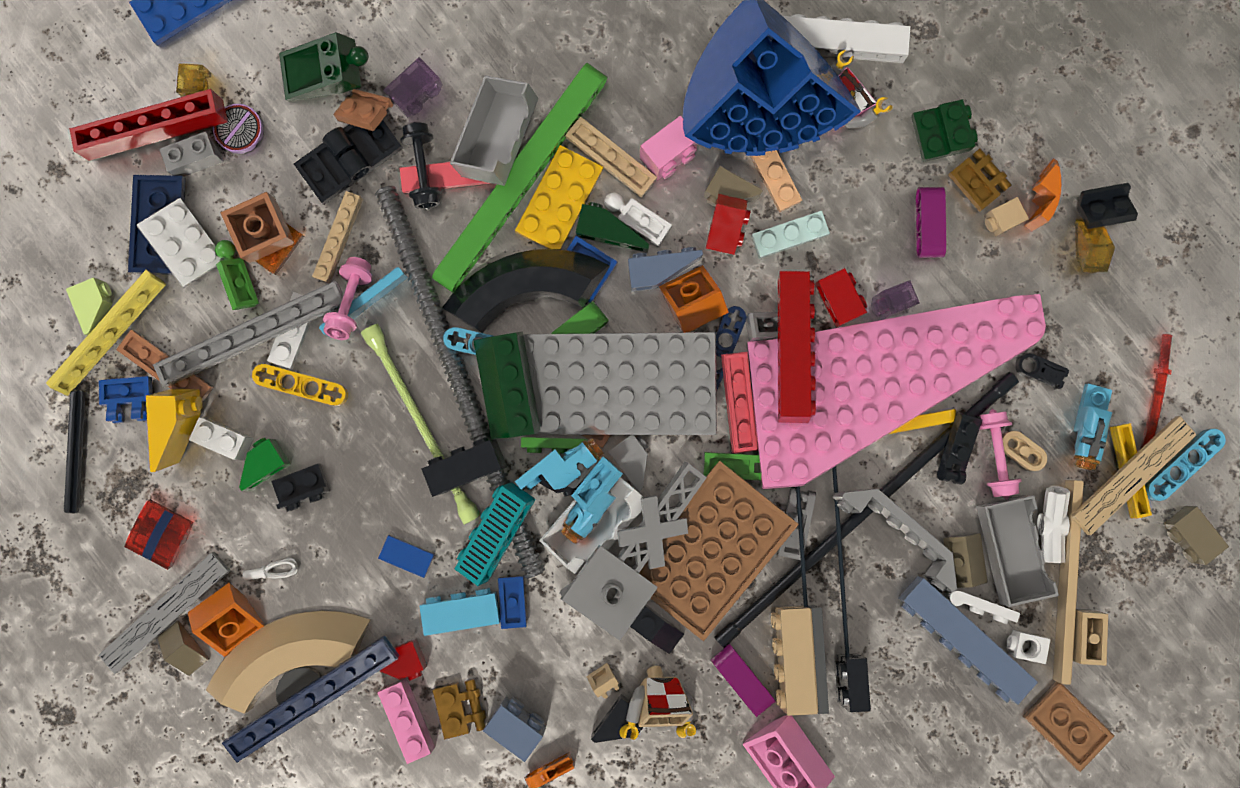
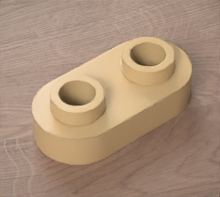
M1009 431L1002 435L1005 454L1024 469L1039 471L1045 467L1047 463L1046 452L1028 437L1018 431ZM1010 439L1015 442L1013 448H1010L1008 445ZM1030 454L1035 457L1033 463H1030L1028 460Z

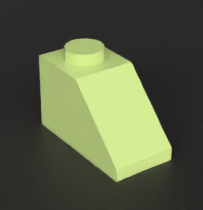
M94 277L66 289L83 334L87 336L110 311L113 304L110 298L112 292L109 285Z

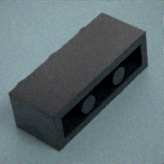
M484 437L474 441V447L465 450L463 446L451 451V456L443 459L442 456L427 461L429 466L421 468L432 497L444 494L507 468L497 440L488 441V438Z

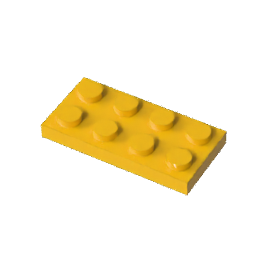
M560 145L520 219L515 233L546 249H562L580 215L582 204H586L604 167Z

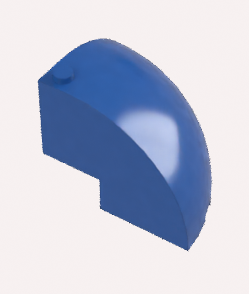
M743 0L714 34L695 67L684 100L683 130L685 137L709 149L715 147L724 150V153L727 154L745 152L746 156L765 155V152L779 150L782 153L797 149L799 144L805 142H816L820 140L819 136L831 129L836 131L859 114L861 110L832 67L790 22L764 0Z

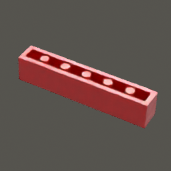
M212 89L72 127L69 130L73 151L86 160L91 161L228 123L223 99Z
M780 271L777 280L778 423H809L811 416H815L816 401L811 400V391H815L816 386L815 376H811V367L815 366V351H811V342L814 343L815 328L810 327V319H814L815 305L810 304V295H814V280H810V271Z

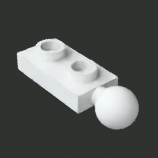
M612 192L604 200L607 210L621 212L618 216L620 221L657 247H659L672 227L670 223L632 198L626 205L619 193Z

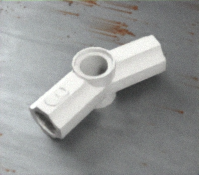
M1060 486L1046 488L1043 513H1039L1037 518V530L1039 535H1041V550L1044 561L1048 563H1065V536L1068 535L1070 527L1067 515L1070 491Z

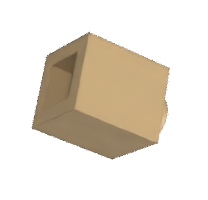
M1018 197L992 209L984 215L986 227L990 232L994 233L995 237L1029 219Z

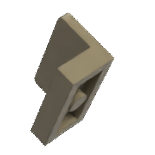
M981 534L943 538L944 546L953 553L957 588L976 587L987 583Z

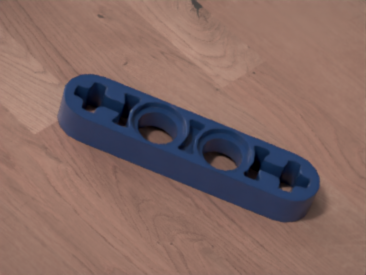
M730 307L728 309L729 313L723 316L716 333V356L720 358L722 354L733 353L746 322V313L741 307ZM734 312H738V317L741 319V322L737 321L733 327L734 330H738L737 334L730 329H723L724 324L729 327L731 318L728 317V314L733 315ZM729 334L733 340L732 345L729 347L721 346L719 344L720 335ZM723 368L716 370V375H719L718 380L716 379V392L723 378Z

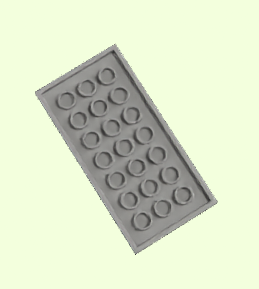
M716 332L523 334L541 431L535 434H717Z

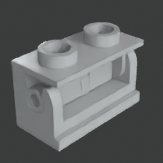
M207 132L159 149L167 172L173 176L184 177L224 162L216 139L208 137Z

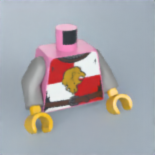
M843 50L837 56L838 62H834L831 67L845 84L861 110L859 114L844 126L848 129L865 127L878 118L881 112H890L893 105L883 109L882 102L887 100L888 97H881L876 102L848 67L846 69L843 68L854 60V56H852L848 62L843 61L842 55L846 52V50Z

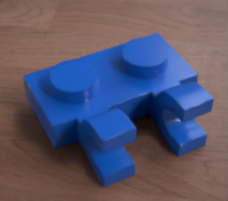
M152 377L99 380V405L107 406V422L112 421L114 424L124 423V414L121 409L123 404H132V420L147 421L145 403L146 395L152 394Z

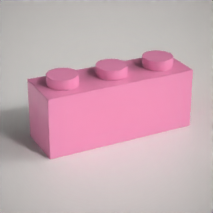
M407 678L383 687L377 693L406 763L409 764L431 754L435 745Z

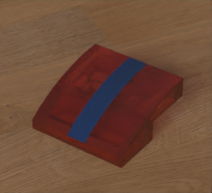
M149 499L136 519L124 547L169 570L174 565L180 547L187 541L194 522Z

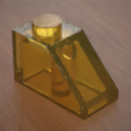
M1076 219V259L1082 271L1088 273L1108 272L1115 246L1104 226L1087 229L1082 219Z

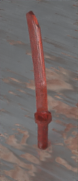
M1162 334L1159 364L1158 368H1154L1156 379L1140 450L1155 436L1167 376L1171 375L1172 370L1168 369L1173 336L1170 334Z

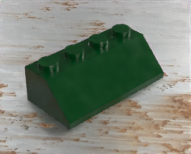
M523 331L473 340L491 439L513 438L541 431Z

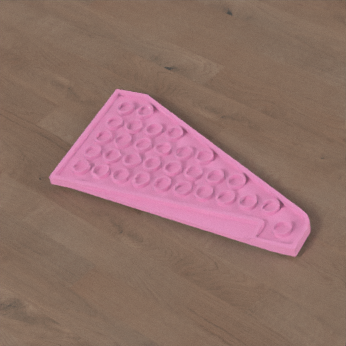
M1040 294L1012 296L815 332L814 343L811 342V351H815V366L811 367V376H815L816 386L815 391H811V400L816 401L815 416H811L809 423H778V339L747 342L762 489L804 486L1034 346L1043 337L1046 329Z

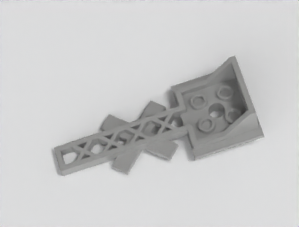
M684 462L659 498L656 495L641 498L643 521L640 525L617 531L619 547H623L617 557L598 545L573 582L561 589L559 594L562 597L560 599L615 638L621 640L658 588L640 575L639 572L647 561L649 569L665 566L662 542L664 538L688 534L687 518L678 519V517L707 477L689 463ZM689 471L696 478L691 485L684 486L683 478ZM678 494V504L669 507L670 496ZM664 514V521L660 522L659 515ZM646 542V547H639V543ZM634 556L635 564L631 568L624 561L627 557ZM615 588V596L607 600V592L609 589Z

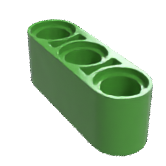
M593 301L551 334L596 333L609 320Z

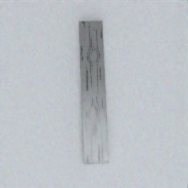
M211 552L98 656L114 674L118 673L231 570L215 552Z

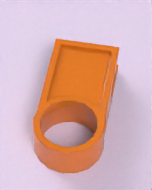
M570 752L530 772L524 779L529 788H539L574 769L575 762Z

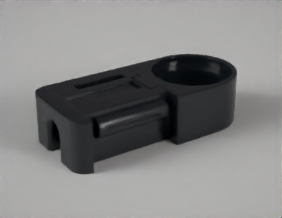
M1035 354L1022 355L1015 363L1016 371L1021 376L1033 381L1038 380L1052 387L1055 386L1054 390L1063 388L1065 383L1063 379L1069 374L1067 368ZM1025 358H1029L1034 362L1033 371L1026 372L1023 369L1022 362Z

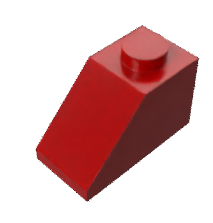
M417 638L394 647L400 655L399 658L380 670V672L399 680L407 677L410 681L422 676V670L427 667Z

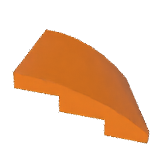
M1054 158L1039 175L1040 180L1032 188L1037 193L1032 202L1039 206V208L1024 225L1030 231H1034L1050 221L1060 200L1062 187L1061 172L1058 161Z

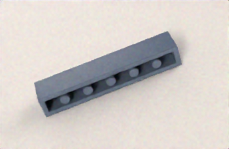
M917 576L899 596L898 599L904 603L901 607L912 617L916 614L922 620L920 625L930 634L936 632L941 637L939 642L949 651L954 649L959 653L958 660L967 668L973 666L979 672L976 676L987 686L990 683L998 689L995 693L1006 703L1012 701L1019 705L1038 683L924 578Z

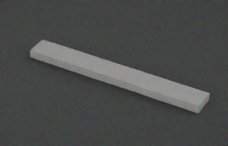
M335 280L153 364L162 387L167 388L340 308L343 298L341 288Z

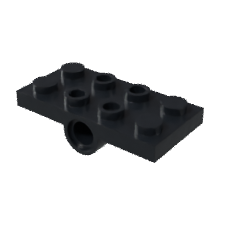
M383 120L374 131L349 124L344 128L337 127L329 131L323 137V143L296 161L294 166L320 202L325 205L401 151L403 147Z

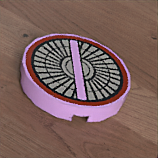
M232 104L225 107L228 123L213 126L216 141L224 149L232 153L243 154L252 151L263 137L264 126L260 116L252 108L244 104Z

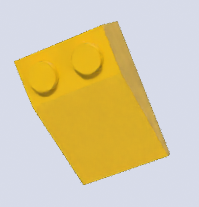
M169 389L146 395L150 472H157L180 463L192 431L201 415L203 403L199 389Z

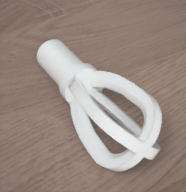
M287 558L267 566H261V568L244 571L243 578L245 581L258 578H285L295 575L298 567L293 558ZM290 564L292 566L290 572H269L270 569L278 565Z

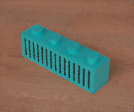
M513 482L500 485L494 491L492 504L483 511L480 517L482 519L480 525L469 535L468 539L470 542L468 546L463 548L457 556L458 563L454 569L476 586H480L490 580L536 500Z

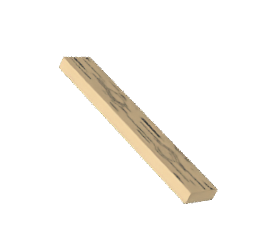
M1175 416L1083 503L1071 517L1087 535H1092L1197 434L1181 416Z

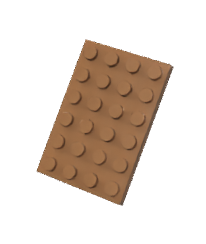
M720 460L708 473L706 480L678 517V519L687 518L688 534L662 540L665 566L649 569L647 561L639 572L640 575L658 587L650 599L703 642L799 525Z

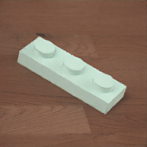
M822 211L753 233L751 237L760 259L828 236L830 232Z

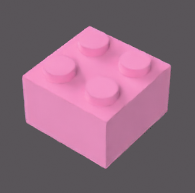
M681 115L640 145V160L657 177V181L662 177L664 179L669 178L676 172L675 168L681 163L686 165L696 156L694 153L697 151L698 144L685 137Z

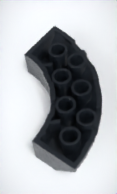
M536 249L518 252L496 260L475 272L454 291L443 305V309L479 332L484 333L492 321L503 313L506 308L516 303L538 299V297H553L554 299L565 300L584 308L610 265L582 253L561 249Z

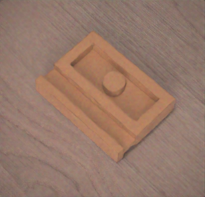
M353 89L351 91L353 95L347 97L333 115L339 122L374 131L387 115L386 110L388 107H393V103L390 98Z

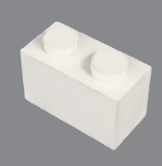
M199 417L189 441L233 460H244L254 438L212 419Z

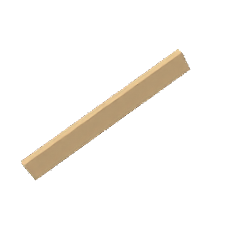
M1065 480V488L1070 491L1067 511L1070 527L1068 535L1065 536V563H1060L1059 596L1057 601L1053 680L1070 685L1072 680L1081 527L1071 515L1082 505L1084 486L1083 481Z

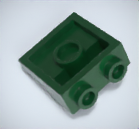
M963 99L939 104L937 108L915 112L911 115L922 162L969 152L975 147L978 135L976 129H971L969 119L972 117L970 106L964 104Z

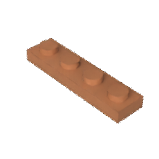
M134 330L129 331L116 349L157 380L159 378L153 364L170 357ZM196 374L169 386L170 389H199L202 403L214 388Z

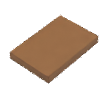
M1055 682L1022 716L1079 772L1114 737L1063 684Z

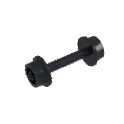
M413 122L407 124L402 128L403 136L400 138V141L404 145H413L420 187L411 191L409 197L413 199L415 208L429 210L440 205V195L442 194L441 188L429 187L423 144L434 139L433 134L429 133L426 123Z

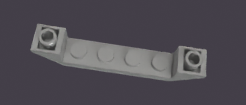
M865 489L834 493L832 497L838 502L837 506L848 514L861 513L866 505L874 512L883 514L887 518L886 522L891 527L897 530L900 529L906 534L904 537L907 541L914 545H919L924 550L923 554L934 561L924 575L931 581L930 584L941 593L943 591L954 592L957 590L953 553L879 489Z

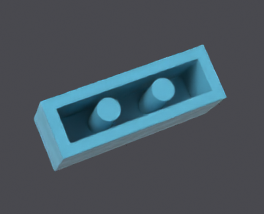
M490 588L475 590L476 595L466 596L465 592L450 594L451 599L441 600V596L426 598V603L419 605L424 636L499 624L501 620L497 591L491 592Z

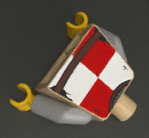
M661 666L648 668V677L635 688L629 703L626 716L628 724L621 727V738L625 739L628 729H631L630 739L635 740L639 735V731L635 727L636 723H638L639 727L677 726L676 733L679 737H686V729L688 736H694L696 728L691 724V721H693L692 696L681 685L677 677H663Z

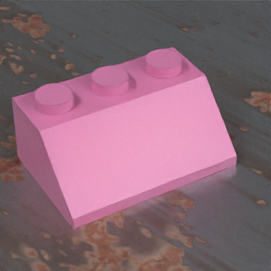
M786 715L772 721L743 743V746L773 788H827L835 778L792 715Z

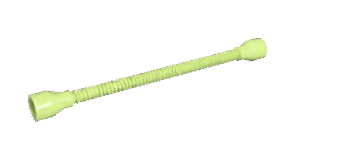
M374 324L364 329L361 335L366 344L375 351L376 355L384 363L386 371L390 374L392 382L396 385L398 393L402 396L401 398L405 402L406 407H408L407 410L411 413L413 421H415L419 432L423 435L422 438H424L425 443L429 446L428 449H431L430 452H432L433 458L442 456L445 459L440 449H438V444L432 438L433 435H431L430 429L425 424L426 422L423 421V416L417 410V405L411 399L412 396H410L408 388H405L406 385H404L402 377L398 374L396 366L392 363L391 357H389L385 336L379 324ZM458 487L451 491L455 494L454 500L457 503L458 515L465 525L480 517L481 514L476 504Z

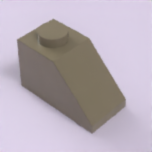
M719 166L705 191L704 197L707 198V203L715 207L718 194L752 202L759 199L763 190Z

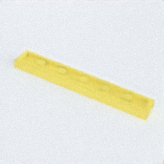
M145 270L50 377L46 384L51 389L69 396L70 392L76 388L166 286V283L148 270Z

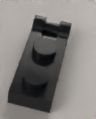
M959 412L956 413L937 471V478L940 481L948 482L951 480L952 483L959 485L965 483L967 477L965 471L983 419Z

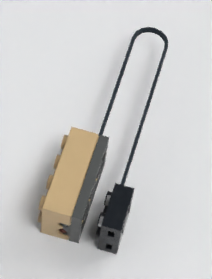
M835 466L832 468L834 493H838L837 468ZM797 486L796 498L804 606L774 607L775 613H771V627L776 630V638L772 639L773 653L778 658V664H774L775 680L778 679L780 689L775 691L776 704L779 705L780 709L787 716L817 713L829 714L822 607L808 605L800 486ZM834 499L845 654H837L838 661H834L835 676H839L840 687H836V699L849 712L871 711L867 658L858 653L849 654L840 511L837 506L838 502Z

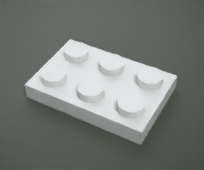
M181 198L137 224L139 230L183 288L217 267L216 264L223 261L215 253V244Z

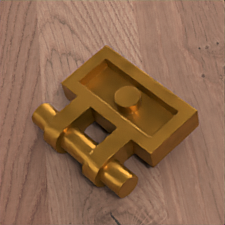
M981 148L972 154L977 159V164L968 157L948 174L979 212L1001 195L995 188L996 185H999L1003 191L1012 186L1006 178V173L1004 171L1000 172L992 162L993 158L989 154L986 155ZM982 168L993 178L991 181L982 173Z
M474 679L465 681L466 691L460 692L458 682L432 690L444 740L469 734L468 723L470 722L475 723L476 731H482L486 726L484 721L486 719L485 710L481 709L479 700L481 696L480 690L476 688ZM464 700H469L472 713L466 714L463 704Z

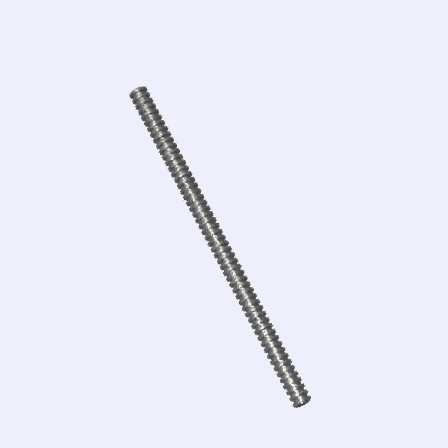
M395 186L383 187L377 190L375 197L379 198L377 202L379 205H382L380 209L384 212V219H387L386 225L390 226L389 232L393 233L391 238L396 241L394 245L398 247L397 253L401 254L400 261L404 262L403 268L407 269L405 274L409 276V283H412L411 289L415 290L413 294L415 297H418L416 302L421 305L419 309L423 311L422 317L426 318L425 325L429 326L427 330L432 333L430 338L435 341L433 345L437 347L436 353L440 354L439 361L443 362L442 368L446 369L444 374L448 375L447 381L451 382L450 389L454 390L453 396L457 397L455 402L460 405L458 409L463 413L461 417L465 418L464 425L468 426L467 432L471 433L469 438L473 441L487 437L488 441L494 440L490 437V429H487L488 422L484 421L486 417L481 414L483 409L478 406L480 402L475 398L477 394L472 391L474 386H470L472 381L470 378H467L469 374L464 370L466 366L462 364L463 358L459 357L460 351L451 350L443 343L444 332L450 329L447 327L449 322L445 321L446 315L442 314L443 307L439 306L441 302L436 299L438 294L434 293L435 287L431 285L432 279L428 278L430 274L425 270L427 266L423 264V257H420L421 251L417 250L419 246L414 242L416 238L411 235L413 230L409 229L410 223L406 221L407 215L403 214L405 210L401 207L402 202L398 200V193H395L397 189ZM448 335L447 339L451 341L452 346H455L456 343L453 342L454 336ZM503 469L487 476L488 480L486 481L491 485L489 487L490 491L493 490L494 492L500 485L511 483L506 478L508 473H505ZM523 521L512 540L514 544L512 548L517 551L515 556H518L520 559L518 563L522 564L520 569L525 572L524 578L529 579L542 574L545 568L540 565L542 560L538 559L539 553L535 552L536 545L533 546L532 542L534 540L529 536L531 532L526 529L528 524H524Z

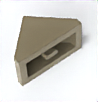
M176 621L158 636L164 661L188 676L210 659L180 621Z

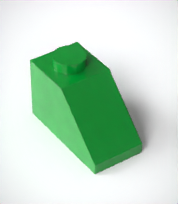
M262 438L252 445L254 448L247 452L239 485L241 491L252 490L291 465L276 439Z

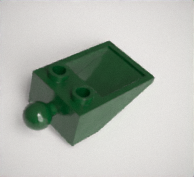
M335 32L280 52L279 57L285 100L293 101L341 94L361 87L359 66L367 63L369 58L367 50L362 46H356L355 39Z

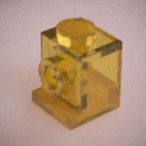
M179 63L176 93L183 97L208 90V80L206 77L211 78V72L204 65Z

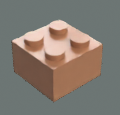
M264 192L220 212L240 258L248 263H252L295 243L276 199L268 192Z

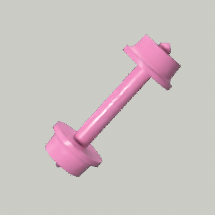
M350 257L345 265H342L339 269L340 276L348 281L338 313L329 312L323 317L325 323L324 333L331 338L347 340L351 332L357 328V323L348 316L357 285H367L372 281L371 265L362 258Z
M992 408L989 414L980 415V418L983 420L979 430L989 428L991 430L999 481L988 482L987 486L991 488L993 497L1003 496V498L1008 500L1010 495L1019 494V483L1022 482L1021 478L1009 479L1001 427L1010 426L1012 422L1008 420L1006 411L997 413Z

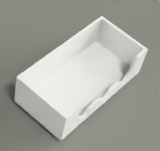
M621 477L609 491L616 499L586 538L578 535L571 529V525L565 523L570 511L578 503L574 499L539 540L567 569L578 575L598 545L608 551L618 539L617 531L626 529L642 511L641 498L643 496Z

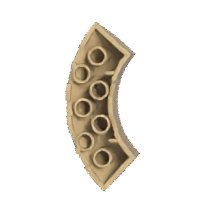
M320 610L297 613L275 620L250 635L227 655L214 673L206 691L220 704L245 714L254 708L265 688L280 674L294 668L311 665L337 667L357 654L371 619L342 611Z

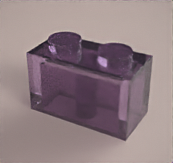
M418 57L383 91L392 103L408 118L410 115H416L423 108V103L429 98L433 99L436 97L443 85L432 69Z
M909 280L881 291L872 298L873 303H871V307L875 316H879L880 320H884L908 311L920 304Z

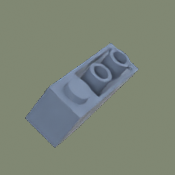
M687 247L681 249L679 253H672L671 250L658 251L657 255L647 256V253L633 254V258L628 259L631 292L658 288L701 260L703 256L702 250H696V247Z

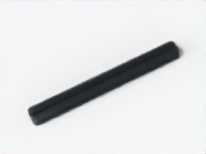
M82 390L70 392L64 512L70 514L78 513L80 506L85 391Z

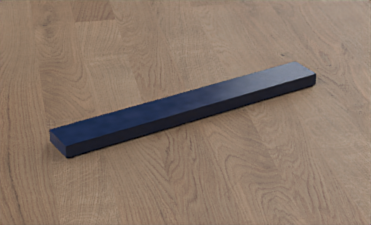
M384 635L227 737L222 742V745L238 763L396 661L400 655Z

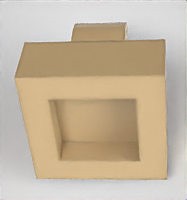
M608 663L586 676L597 697L602 696L606 699L608 697L606 692L613 687L616 691L619 690V682Z

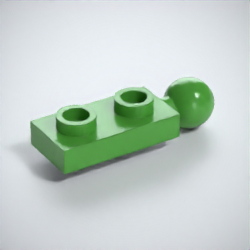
M219 241L215 246V253L223 261L218 262L216 265L232 310L255 307L259 302L244 260L241 258L234 259L233 256L236 249L231 241Z

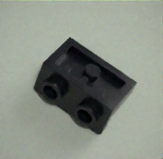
M1129 183L1081 192L1077 211L1087 229L1136 221L1138 212L1128 197L1131 189Z
M320 463L271 481L279 504H276L277 509H286V512L300 508V503L309 500L310 503L325 498L323 494L330 492Z

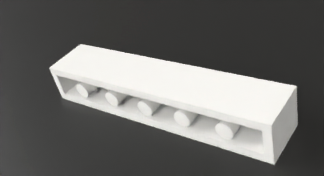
M801 14L783 16L810 42L822 57L837 58L841 51L846 50L842 55V58L850 59L854 56V59L903 63L909 55L910 26H903L900 22L879 24L875 20L855 22L851 18L830 20L826 16L806 18L805 15Z

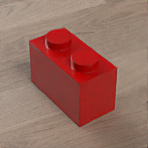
M718 194L706 249L735 255L737 246L742 247L745 232H741L742 225H748L751 210H747L748 200Z
M845 268L818 280L814 284L835 328L867 313L865 309L867 308V303L861 294L858 295L854 287L856 286L855 278L851 272L847 273Z

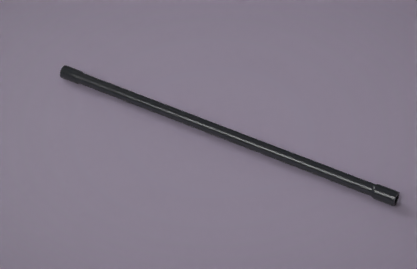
M1007 372L964 414L979 417L999 398L1005 396L1015 387L1019 380L1014 374ZM953 424L879 490L890 498L946 447ZM866 505L861 513H853L841 524V540L874 512L868 505ZM836 529L805 556L806 572L837 545ZM801 561L740 616L714 636L723 648L731 643L747 625L802 577Z

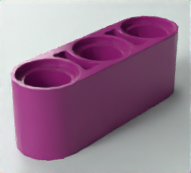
M918 187L916 191L918 258H944L947 246L945 188Z
M730 644L710 659L756 717L776 702Z

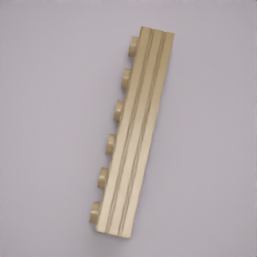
M348 191L345 192L312 275L313 278L328 284L331 283L363 202L361 196Z

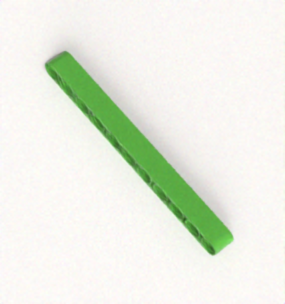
M586 63L515 159L505 186L496 185L436 268L432 279L452 293L461 285L555 155L559 146L563 144L567 132L584 115L602 90L608 79L606 75L589 63Z

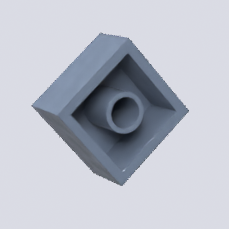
M505 697L487 722L483 732L525 762L544 736L546 726L543 723L545 721L536 713L532 712V714H529L523 709L524 705L516 698L512 697L509 699Z

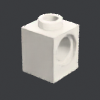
M1012 630V635H1009L1006 644L1007 650H1009L1008 654L1015 658L1046 664L1050 639L1036 634ZM1029 640L1031 647L1027 652H1023L1022 645L1025 641Z

